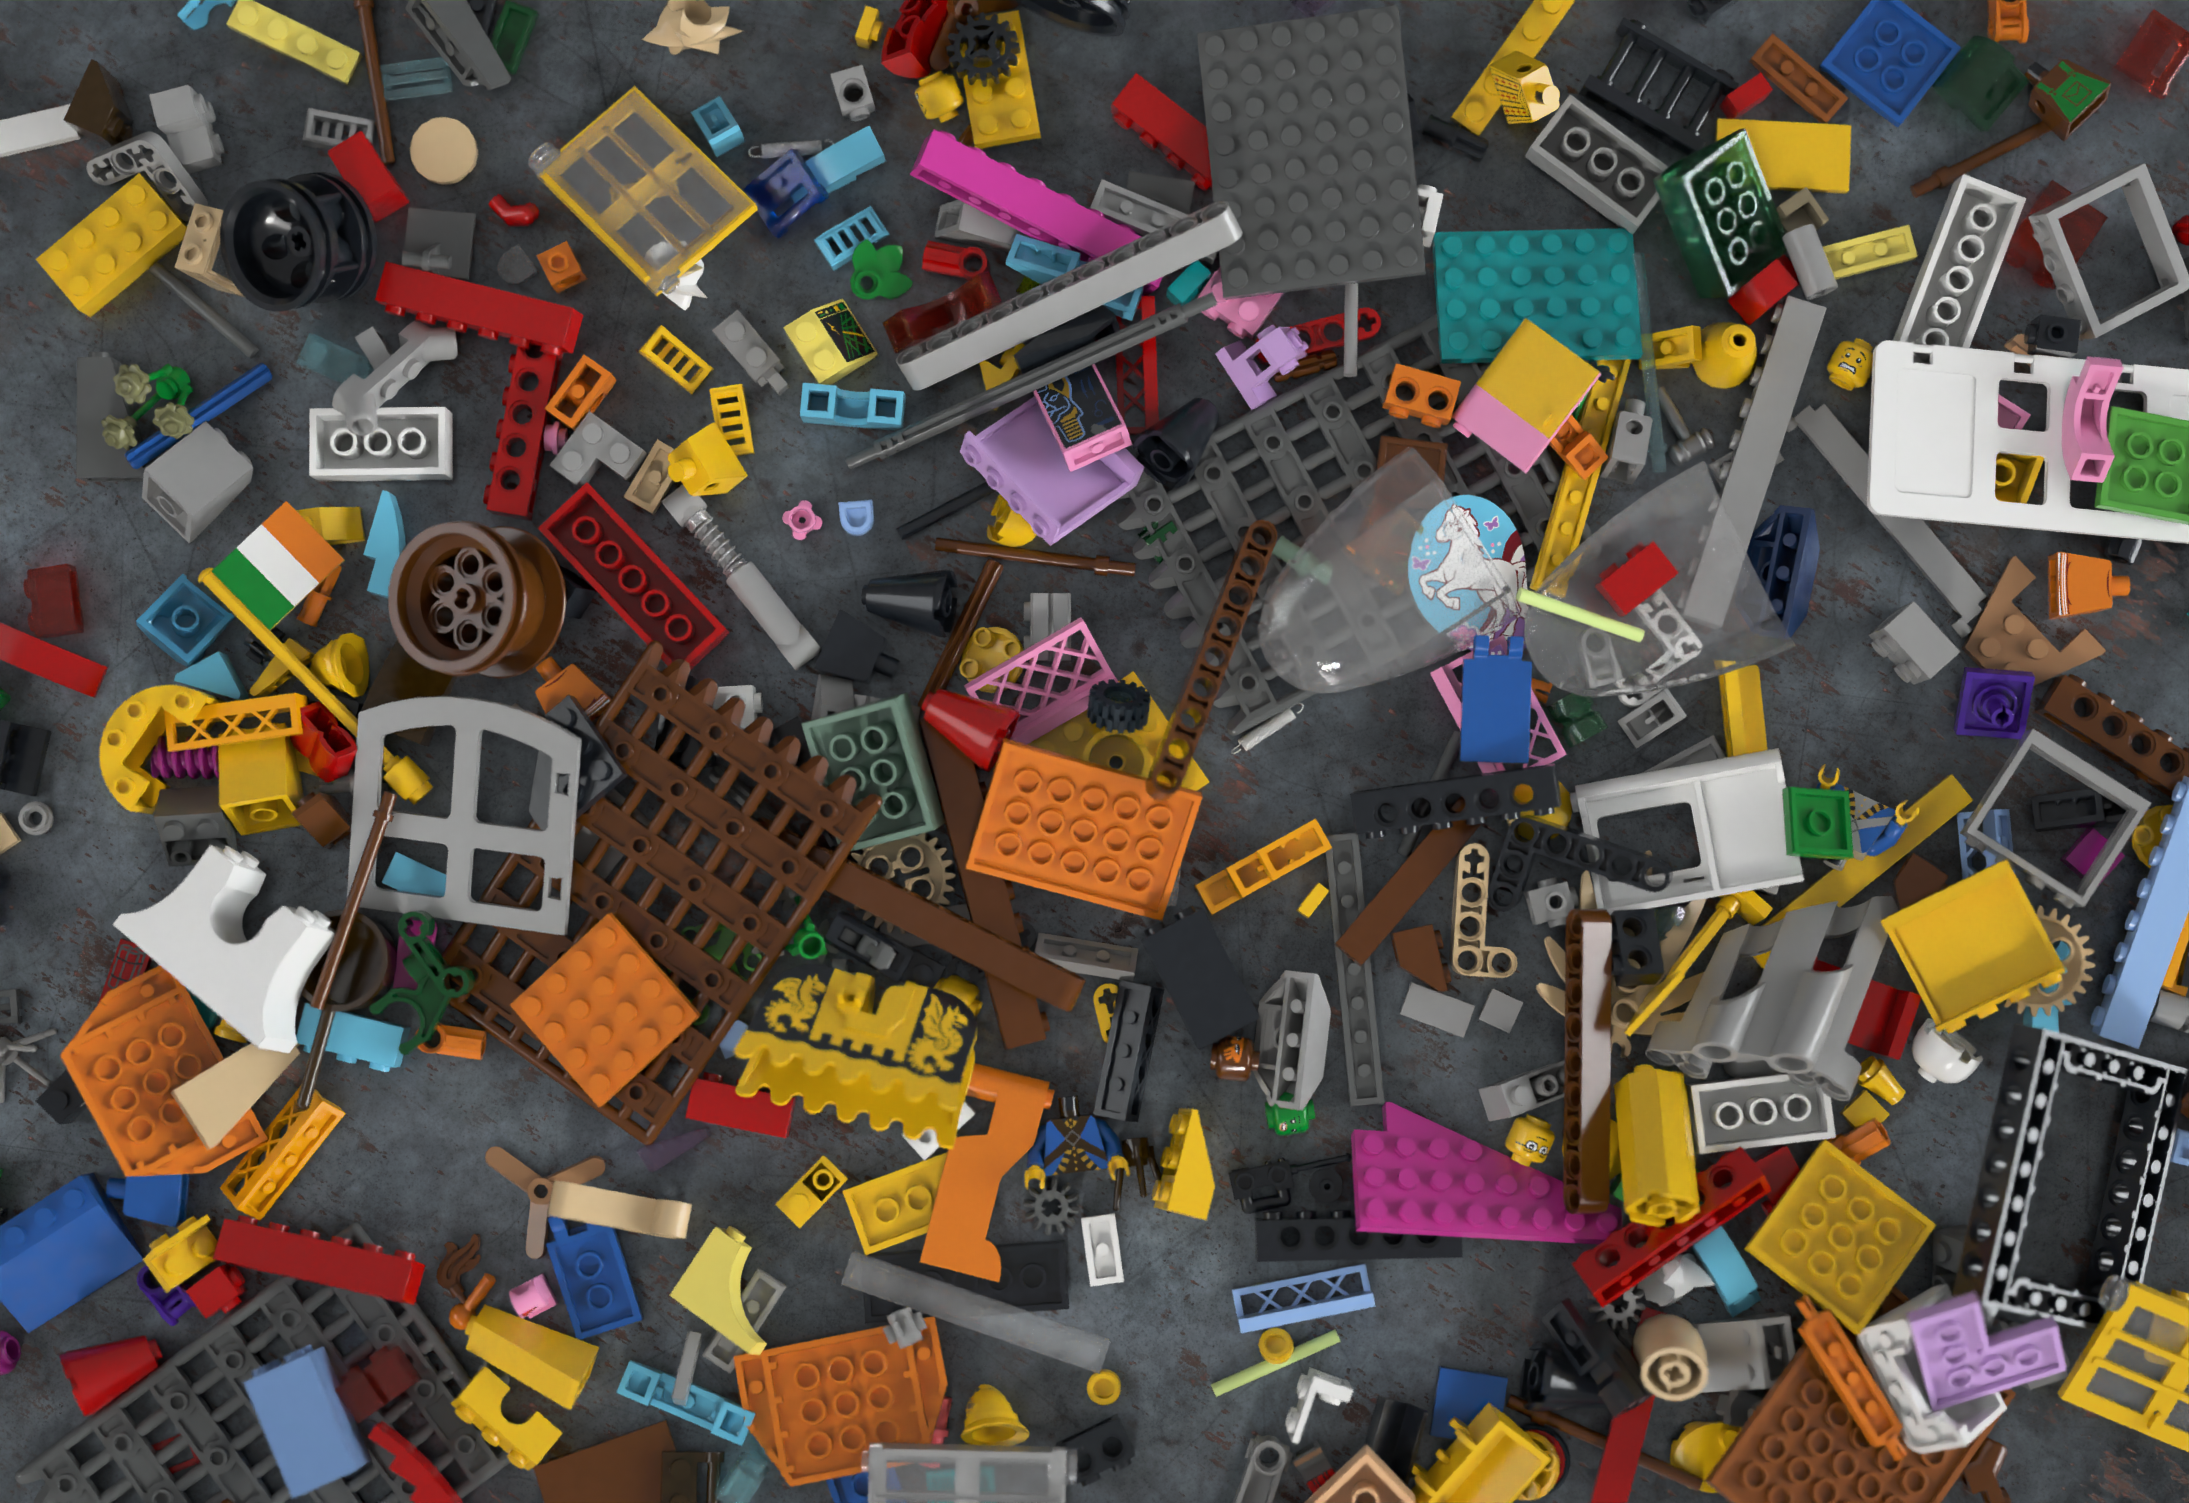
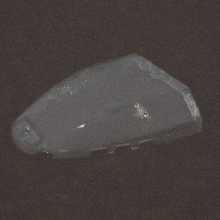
M1407 447L1355 488L1351 495L1337 509L1329 513L1322 525L1305 540V544L1288 561L1269 588L1263 600V609L1257 628L1263 655L1275 673L1284 681L1301 690L1317 693H1338L1396 678L1434 664L1473 645V637L1475 635L1493 634L1519 618L1520 613L1511 588L1441 478L1413 447Z
M1705 461L1669 479L1615 515L1575 549L1545 579L1535 592L1643 629L1645 633L1641 642L1630 640L1531 605L1527 611L1524 625L1526 647L1537 670L1546 680L1559 689L1587 697L1629 695L1695 683L1746 667L1795 647L1793 640L1776 614L1724 509ZM1640 541L1644 546L1654 541L1679 574L1627 615L1619 618L1595 587L1602 580L1599 574L1614 562L1619 567L1628 560L1625 553Z

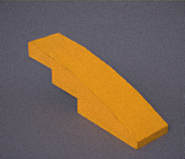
M1315 818L1194 887L1211 916L1330 850L1332 846Z

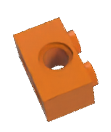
M584 354L545 407V410L569 429L575 431L589 411L591 413L596 411L617 380L612 373Z

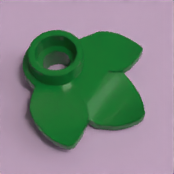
M865 239L855 248L852 255L855 271L850 278V287L857 297L869 300L880 295L893 299L910 289L913 281L898 272L903 259L902 246L886 245L876 250L872 243ZM865 276H869L872 279V285L868 289L862 288L860 284L861 279Z

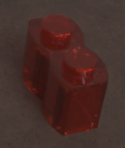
M61 564L29 569L23 586L26 597L31 599L32 602L31 612L28 613L30 630L35 632L37 637L43 639L84 633L76 568L70 564Z

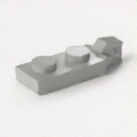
M738 309L712 330L755 383H758L761 387L769 383L779 396L790 388L779 374L785 369L781 364V360Z

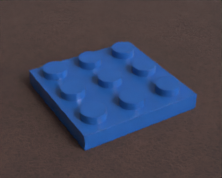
M1871 0L1819 68L1898 128L1961 47L1902 1Z

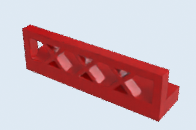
M1141 296V301L1137 307V310H1141V321L1155 314V296ZM1116 316L1120 330L1126 328L1121 322V317ZM1156 336L1138 344L1142 348V356L1134 364H1131L1123 356L1122 351L1116 354L1117 409L1124 422L1125 414L1133 405L1144 413L1145 427H1127L1129 435H1139L1159 422ZM1142 362L1143 374L1137 369ZM1123 363L1129 368V370L1124 375ZM1132 372L1143 381V389L1135 397H1132L1124 389L1123 383ZM1143 395L1144 407L1138 402ZM1124 396L1131 401L1125 408Z

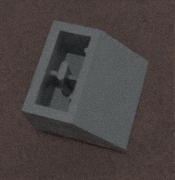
M219 786L160 789L153 817L169 866L196 865L210 845L222 849L229 846L237 851L236 828L219 806Z

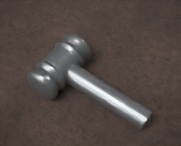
M1664 386L1652 392L1680 440L1676 442V445L1668 447L1669 456L1677 466H1682L1685 461L1689 462L1690 459L1706 453L1707 449L1715 447L1714 437L1707 428L1703 427L1699 432H1694L1693 434L1690 432Z

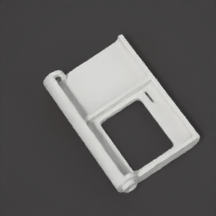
M1779 748L1575 785L1576 792L1570 793L1573 813L1580 812L1585 834L1600 838L1597 823L1602 817L1688 803L1692 808L1700 851V865L1695 868L1673 871L1671 883L1660 892H1649L1620 881L1611 882L1607 877L1591 872L1597 909H1605L1611 915L1614 910L1648 909L1804 881L1800 857L1786 856L1782 789L1786 788ZM1587 844L1589 862H1597L1599 850L1594 845ZM1665 873L1650 875L1648 879L1653 884H1662L1665 881Z

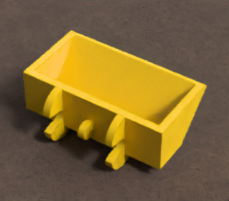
M1488 1402L1468 1426L1456 1417L1449 1421V1424L1456 1430L1454 1434L1457 1436V1439L1446 1451L1441 1448L1436 1451L1435 1455L1439 1459L1428 1471L1419 1464L1414 1463L1412 1473L1416 1475L1414 1480L1417 1484L1411 1491L1415 1494V1503H1514L1552 1459L1512 1419Z

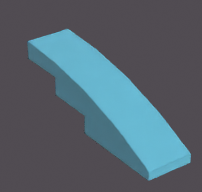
M1016 234L1006 259L1007 266L1040 284H1044L1088 263L1080 260V253L1020 234ZM1143 286L1103 305L1116 316L1132 321L1143 294Z

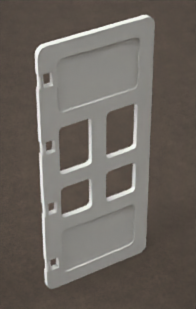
M1892 340L1883 341L1874 348L1867 506L1872 513L1880 516L2189 544V525L2122 512L2073 508L2070 505V477L2062 452V418L2072 376H2080L2086 361L2085 359L2015 354L2014 352L1943 345H1923ZM1913 353L1930 354V364L1913 363ZM2014 362L2029 363L2030 374L2015 373ZM2122 364L2124 367L2122 373H2130V384L2117 383L2114 391L2141 394L2144 399L2143 412L2189 421V370ZM2000 380L2038 383L2046 386L2047 413L2046 430L2044 432L2009 429L1999 426L1998 395ZM1998 453L2041 456L2044 458V501L2042 505L2003 502L1996 499L1995 478L1996 456Z

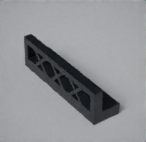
M1120 980L1093 1112L1094 1115L1121 1121L1138 1122L1165 989Z

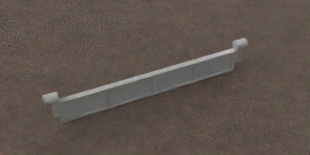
M1825 404L1816 411L1809 405L1794 418L1791 415L1786 431L1789 433L1799 426L1868 508L1869 456ZM1872 513L1960 617L1951 625L1961 638L1968 635L1972 629L1967 623L1983 611L1978 603L1987 595L1922 519L1880 516Z

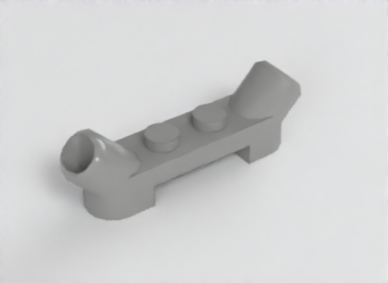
M418 320L413 321L399 333L400 348L367 378L363 380L357 375L352 374L344 381L334 394L332 406L335 410L346 416L348 430L359 436L373 433L377 429L378 424L376 410L384 402L392 399L398 390L409 380L414 379L430 361L455 359L458 355L455 330L447 327L430 328Z

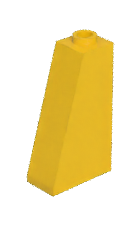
M486 1304L478 1316L472 1315L465 1330V1334L469 1335L466 1346L468 1351L570 1410L591 1375L600 1348Z

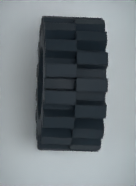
M1109 679L1108 683L1100 681L1098 685L1094 684L1092 689H1090L1087 718H1090L1089 722L1091 724L1096 723V727L1099 729L1106 727L1108 732H1112L1113 729L1123 734L1124 730H1127L1129 733L1135 732V729L1140 731L1148 722L1150 693L1149 691L1145 692L1146 688L1143 686L1137 687V683L1131 682L1126 684V680H1120V683H1116L1114 679Z

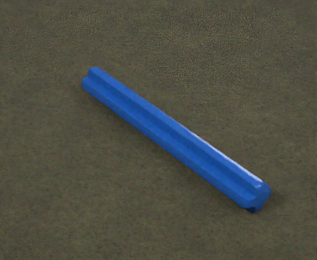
M259 363L187 411L195 419L192 425L193 430L203 422H209L272 379V373L264 363ZM161 430L127 451L125 458L131 467L138 469L188 434H183L179 439L162 435Z

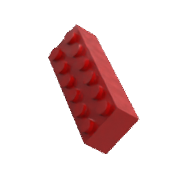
M588 482L538 527L540 532L647 645L653 640L659 641L662 644L661 660L667 666L677 659H684L689 662L691 670L730 634L723 624Z

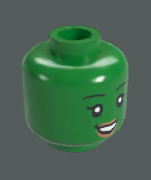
M1284 1092L1278 1100L1290 1102L1295 1094ZM1313 1099L1308 1101L1303 1110L1280 1108L1276 1103L1270 1106L1268 1102H1265L1268 1129L1274 1128L1275 1133L1279 1136L1304 1133L1309 1128V1120L1315 1119Z

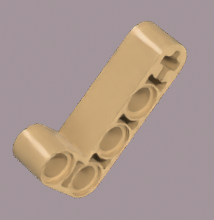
M1468 844L1458 851L1455 858L1450 966L1453 971L1463 976L1509 977L1515 972L1518 964L1514 952L1504 947L1485 946L1489 853L1480 844ZM1472 850H1475V856L1480 857L1481 861L1474 864L1473 874L1480 873V879L1475 877L1463 879V873H1470L1471 868L1470 862L1465 861L1464 857L1471 854ZM1467 883L1474 884L1479 890L1477 900L1472 903L1467 902L1462 896V889ZM1465 917H1471L1477 924L1476 932L1472 936H1465L1460 930V923ZM1463 951L1471 952L1475 958L1474 966L1469 970H1463L1458 964V957ZM1498 953L1504 954L1508 958L1509 963L1507 969L1501 973L1494 970L1492 966V959Z
M554 1181L547 1215L663 1238L686 1239L692 1204L666 1199H652L574 1183Z

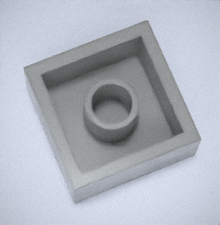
M373 326L355 337L374 370L393 354L382 334Z

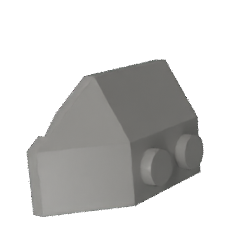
M1285 970L1280 976L1281 978L1272 985L1259 1001L1258 1014L1260 1018L1257 1019L1254 1050L1260 1051L1258 1071H1253L1267 1096L1266 1099L1270 1106L1276 1103L1280 1108L1303 1110L1324 1077L1331 1008L1318 974ZM1284 1092L1295 1094L1290 1102L1278 1099Z

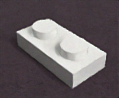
M1115 1213L1081 1217L1090 1286L1124 1282Z

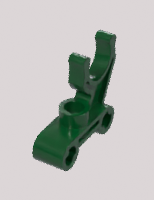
M425 911L408 912L400 918L398 923L400 936L412 951L411 954L402 959V962L411 977L418 983V988L416 990L409 987L391 989L383 998L370 1005V1011L375 1015L383 1013L391 1003L397 1001L411 1004L417 1010L420 1017V1027L412 1040L399 1045V1051L403 1055L412 1053L419 1045L431 1040L451 998L468 994L475 984V977L469 968L464 966L449 967L431 942L429 937L434 932L435 921ZM414 917L419 918L423 923L419 927L422 932L420 935H415L410 929L414 925L412 921ZM451 975L462 976V988L451 987Z

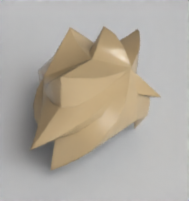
M668 0L660 15L657 26L642 40L661 46H668L670 53L674 55L690 48L719 55L720 40L744 31L725 26L730 6L710 7L704 0Z

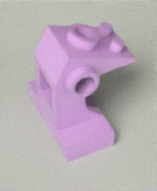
M1271 325L1257 335L1259 341L1248 350L1240 340L1223 347L1215 354L1251 410L1277 396L1268 382L1273 375L1279 371L1282 375L1289 373L1299 365L1297 360L1307 356L1305 350L1309 347L1298 336L1300 333L1296 327L1292 329L1290 327L1275 328L1274 325ZM1259 352L1263 353L1270 364L1263 372L1254 361V357Z

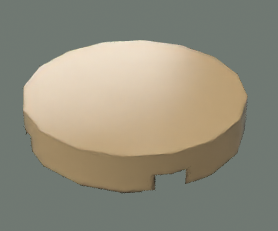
M440 117L433 118L418 128L412 137L410 154L412 163L424 178L432 183L448 185L463 180V177L474 169L478 157L477 141L468 127L456 119Z

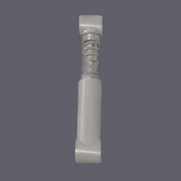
M682 484L661 501L681 527L687 526L690 533H695L694 538H699L701 540L700 545L706 546V552L712 554L711 559L718 561L717 567L723 568V574L727 578L726 584L750 611L796 671L822 651V648L797 620L752 561L747 563L744 558L741 559V553L737 554L734 550L735 546L731 547L728 543L730 539L726 540L723 537L724 532L720 533L717 529L718 525H714L711 522L713 518L706 512L708 506L700 496L690 495Z

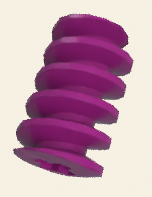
M159 736L151 755L152 777L157 778L161 773L165 779L171 778L173 774L178 779H183L188 774L191 779H198L202 774L206 780L212 779L214 775L219 779L218 746L169 752L165 737ZM187 736L185 742H188L191 736Z

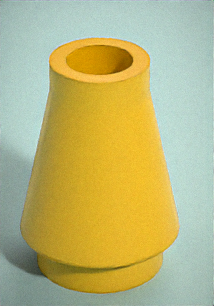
M1870 1056L1860 1063L1862 1069L1858 1077L1859 1085L1883 1098L1890 1105H1895L1903 1098L1905 1090L1899 1085L1882 1059L1877 1060L1874 1056Z

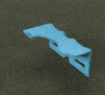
M189 0L177 16L191 29L197 30L206 26L209 12L215 6L226 3L232 7L237 0H205L201 5L198 4L201 0Z

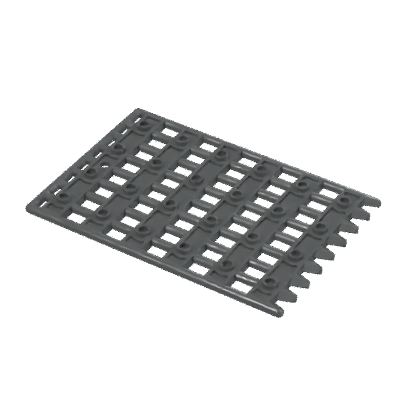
M1437 314L1357 355V370L1364 369L1372 384L1370 387L1344 400L1335 383L1345 377L1344 363L1216 428L1193 474L1194 478L1189 480L1186 485L1179 488L1175 487L1166 492L1161 483L1155 481L1143 470L1137 486L1118 498L1130 497L1132 501L1118 515V526L1124 530L1146 527L1148 530L1134 544V556L1141 560L1155 558V556L1162 557L1163 559L1149 574V585L1154 589L1174 586L1178 588V591L1164 605L1165 615L1171 619L1193 616L1194 618L1180 634V644L1185 648L1190 649L1199 646L1227 575L1225 574L1213 581L1204 563L1230 549H1233L1234 553L1236 552L1245 531L1252 523L1257 521L1248 505V502L1276 488L1285 506L1259 520L1269 521L1276 526L1292 517L1301 535L1291 540V542L1302 549L1307 547L1312 550L1311 554L1337 571L1336 576L1328 586L1332 595L1304 609L1295 591L1315 580L1304 573L1288 579L1279 563L1281 559L1271 554L1257 590V596L1253 600L1248 615L1264 608L1273 626L1246 640L1240 634L1224 675L1225 680L1221 683L1213 703L1218 708L1240 705L1241 710L1227 723L1226 729L1231 736H1236L1437 631L1417 608L1410 590L1408 572L1401 580L1407 593L1379 608L1370 590L1384 582L1372 574L1363 578L1354 560L1367 554L1385 526L1387 536L1393 540H1399L1406 533L1404 524L1414 530L1429 512V510H1421L1407 517L1402 507L1372 504L1378 458H1375L1367 440L1395 427L1400 438L1443 443L1441 439L1458 431L1452 426L1456 420L1451 419L1447 426L1441 424L1440 428H1433L1422 424L1421 418L1409 415L1408 419H1401L1388 414L1360 429L1351 413L1352 410L1379 397L1383 405L1392 370L1396 363L1401 364L1394 351L1421 337L1431 355L1408 367L1427 372L1438 366L1442 376L1461 381L1456 399L1458 406L1461 404L1491 363H1486L1480 367L1476 363L1440 364ZM1399 386L1396 388V395L1400 400L1409 401L1413 398V392L1409 387ZM1431 395L1428 398L1431 407L1444 401L1440 395ZM1304 398L1313 416L1285 430L1276 412ZM1320 428L1328 446L1300 460L1291 442ZM1245 429L1254 447L1225 461L1216 443ZM1475 434L1474 436L1478 441L1477 444L1450 457L1447 451L1442 501L1457 495L1478 496L1501 484L1510 502L1499 508L1508 517L1517 514L1525 529V532L1519 534L1522 546L1525 547L1532 543L1539 555L1553 507L1548 497L1557 493L1561 474L1548 449L1545 448L1527 473L1523 472ZM1485 455L1494 472L1466 487L1457 469ZM1335 457L1344 475L1316 489L1307 471ZM1261 459L1269 477L1241 491L1232 473ZM1538 464L1542 466L1549 482L1541 485L1532 468ZM1351 487L1360 505L1332 519L1323 501ZM1201 489L1210 507L1181 521L1173 503ZM1367 516L1376 534L1347 548L1339 530ZM1392 516L1398 519L1389 522ZM1217 519L1226 537L1197 551L1188 533ZM1169 521H1173L1178 531L1174 534L1171 531L1166 533L1165 537L1167 540L1164 543L1159 538L1148 546L1142 539L1149 534L1155 533L1151 526L1154 522H1158V529ZM1585 522L1576 558L1594 549L1597 545L1587 522ZM1394 523L1400 524L1403 529L1401 535L1397 537L1392 536L1389 532L1390 526ZM1258 533L1252 534L1257 544H1266L1262 535ZM1241 563V569L1244 573L1254 575V570L1249 564ZM1536 564L1526 569L1527 583L1532 581ZM1414 605L1423 623L1394 637L1386 619ZM1339 606L1348 624L1319 639L1310 621ZM1217 623V629L1221 634L1227 636L1231 634L1230 628L1226 624ZM1355 636L1364 654L1335 668L1326 650ZM1280 638L1288 656L1260 670L1251 652ZM1205 654V659L1210 665H1219L1218 658L1214 654ZM1295 667L1304 685L1275 699L1267 681Z
M358 1223L350 1224L336 1235L337 1237L349 1240L354 1239L361 1249L364 1243L374 1245ZM280 1276L15 1473V1479L20 1484H27L39 1479L44 1480L45 1484L36 1495L34 1503H112L132 1487L135 1488L145 1503H193L185 1491L207 1474L212 1476L221 1490L204 1503H221L225 1499H230L233 1503L286 1502L291 1498L287 1485L271 1494L261 1480L263 1475L278 1465L273 1452L252 1467L240 1451L264 1433L243 1382L253 1378L252 1370L264 1365L256 1353L280 1335L292 1352L310 1344L313 1350L324 1346L372 1459V1463L349 1481L343 1476L309 1491L308 1493L316 1503H363L356 1492L380 1474L392 1491L376 1503H414L410 1500V1497L417 1487L389 1469L396 1456L369 1439L368 1435L374 1426L381 1421L395 1430L391 1423L415 1405L428 1422L406 1437V1439L417 1447L437 1433L448 1450L431 1461V1463L441 1472L454 1461L458 1462L468 1476L453 1488L460 1499L508 1465L510 1461L507 1458L508 1453L506 1451H502L500 1454L495 1451L492 1445L482 1437V1431L473 1423L468 1424L456 1415V1408L450 1404L456 1395L446 1382L454 1378L461 1389H463L471 1380V1377L416 1301L415 1305L399 1302L405 1310L399 1316L386 1299L329 1286L322 1287L308 1299L302 1301L292 1287V1284L298 1281V1279ZM334 1295H337L348 1311L323 1329L311 1312ZM261 1308L272 1325L247 1342L236 1326ZM357 1322L368 1339L343 1357L331 1340ZM414 1322L425 1337L420 1343H417L407 1329V1326ZM206 1349L217 1366L192 1384L181 1366ZM377 1350L388 1366L365 1384H362L351 1368ZM432 1350L435 1351L445 1365L439 1371L427 1356ZM404 1354H409L413 1358V1364L410 1367L404 1366L401 1362ZM226 1377L237 1393L212 1411L201 1394ZM394 1378H397L408 1394L382 1412L371 1395ZM150 1390L161 1407L136 1424L125 1408ZM245 1404L257 1421L232 1439L220 1422ZM170 1418L181 1435L156 1452L145 1435ZM94 1431L105 1446V1449L81 1466L70 1451V1448ZM190 1446L201 1463L176 1480L165 1463ZM114 1459L125 1476L103 1493H100L90 1479V1476Z

